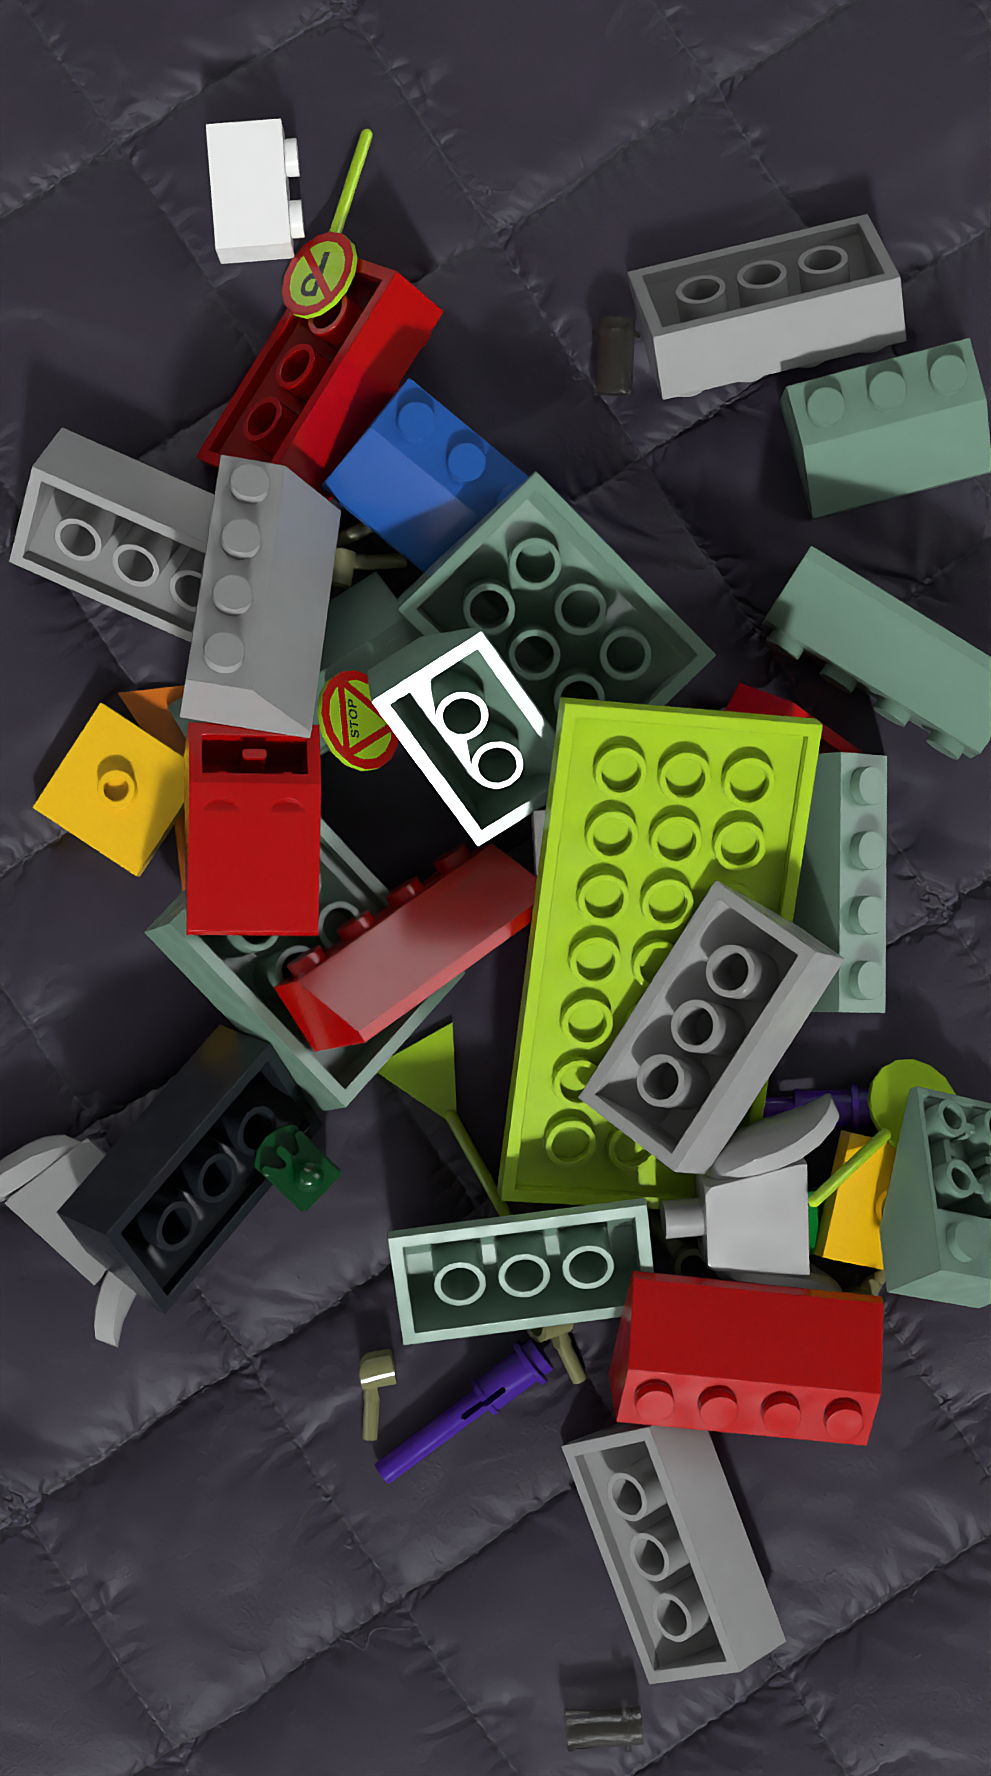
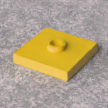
M100 703L32 808L133 875L140 877L184 810V756L106 704Z
M841 1130L831 1176L873 1137ZM888 1141L826 1198L814 1255L884 1270L879 1230L897 1151Z

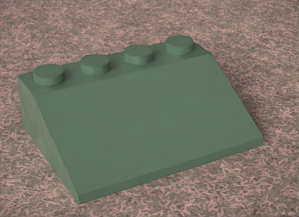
M536 471L442 554L397 599L398 610L424 636L481 627L555 733L560 697L665 706L716 656L694 631Z
M322 819L320 826L318 936L186 935L185 890L144 931L239 1032L272 1045L303 1095L316 1112L346 1108L465 974L464 971L367 1042L314 1052L277 994L274 986L291 975L287 964L297 956L317 945H320L323 951L341 940L336 930L344 923L365 911H370L371 915L375 916L389 906L385 898L389 893L387 888Z

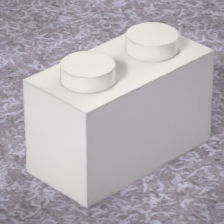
M281 118L206 124L215 249L220 263L294 258L293 239L305 238L302 201L290 200L288 178L300 176L297 139H285Z

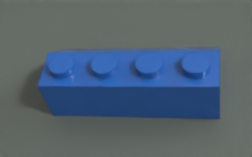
M409 378L393 394L320 488L424 573L442 554L529 476Z

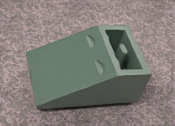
M918 1086L910 1089L879 1230L888 1293L974 1308H981L991 1304V1103Z

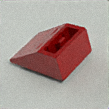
M188 722L184 750L186 935L318 936L321 826L320 725L312 724L310 738L218 723Z

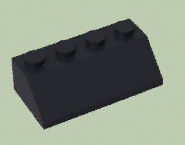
M219 1024L56 1213L89 1255L153 1308L165 1314L273 1185L253 1166L257 1147L263 1138L277 1127L294 1124L311 1140L323 1124L270 1043Z

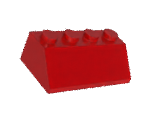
M358 258L355 276L348 291L334 307L323 315L306 319L296 317L288 308L286 309L195 458L217 472L221 455L284 465L330 502L332 497L324 492L320 486L398 390L401 380L419 351L429 341L431 332L444 311L397 271Z
M465 843L460 844L433 862L437 872L422 883L418 877H414L390 891L385 896L389 906L378 914L372 916L370 911H365L340 926L336 932L341 940L327 950L323 951L321 946L317 945L287 964L291 975L275 985L274 989L314 1052L365 1043L531 923L537 877L493 844L469 850Z
M632 1271L608 1373L616 1422L867 1446L881 1396L884 1317L882 1296Z

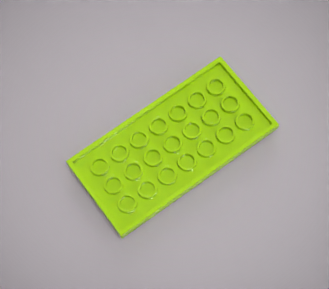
M560 697L497 1185L500 1201L594 1205L646 1198L647 1209H660L661 1201L695 1198L694 1173L674 1172L578 1097L715 881L729 886L793 923L823 727L817 719ZM768 1080L735 1131L763 1118Z

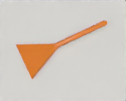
M185 685L118 693L140 728L184 756L186 738L167 706L183 697ZM184 810L174 824L182 892L185 890Z

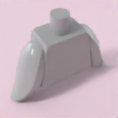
M826 1093L803 1106L762 1118L734 1131L708 1173L694 1174L695 1198L660 1202V1219L664 1238L673 1239L697 1236L698 1247L707 1268L715 1271L716 1275L722 1280L842 1292L840 1285L829 1274L809 1261L807 1163L804 1156L824 1141L834 1129L839 1119V1112L831 1093Z
M65 1134L42 1137L22 1146L0 1160V1202L8 1199L5 1204L93 1285H97L102 1281L96 1297L93 1314L95 1338L118 1348L124 1320L137 1294L89 1255L56 1213L105 1157L106 1153L88 1138L81 1142Z

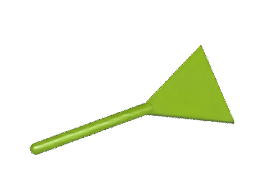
M452 1022L391 1056L377 1073L446 1119L499 1216L513 1215L506 1201H500L497 1185L457 1115Z

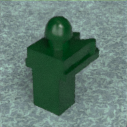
M294 1124L277 1127L267 1134L257 1147L253 1166L301 1212L304 1210L307 1212L342 1175L340 1173L342 1170Z

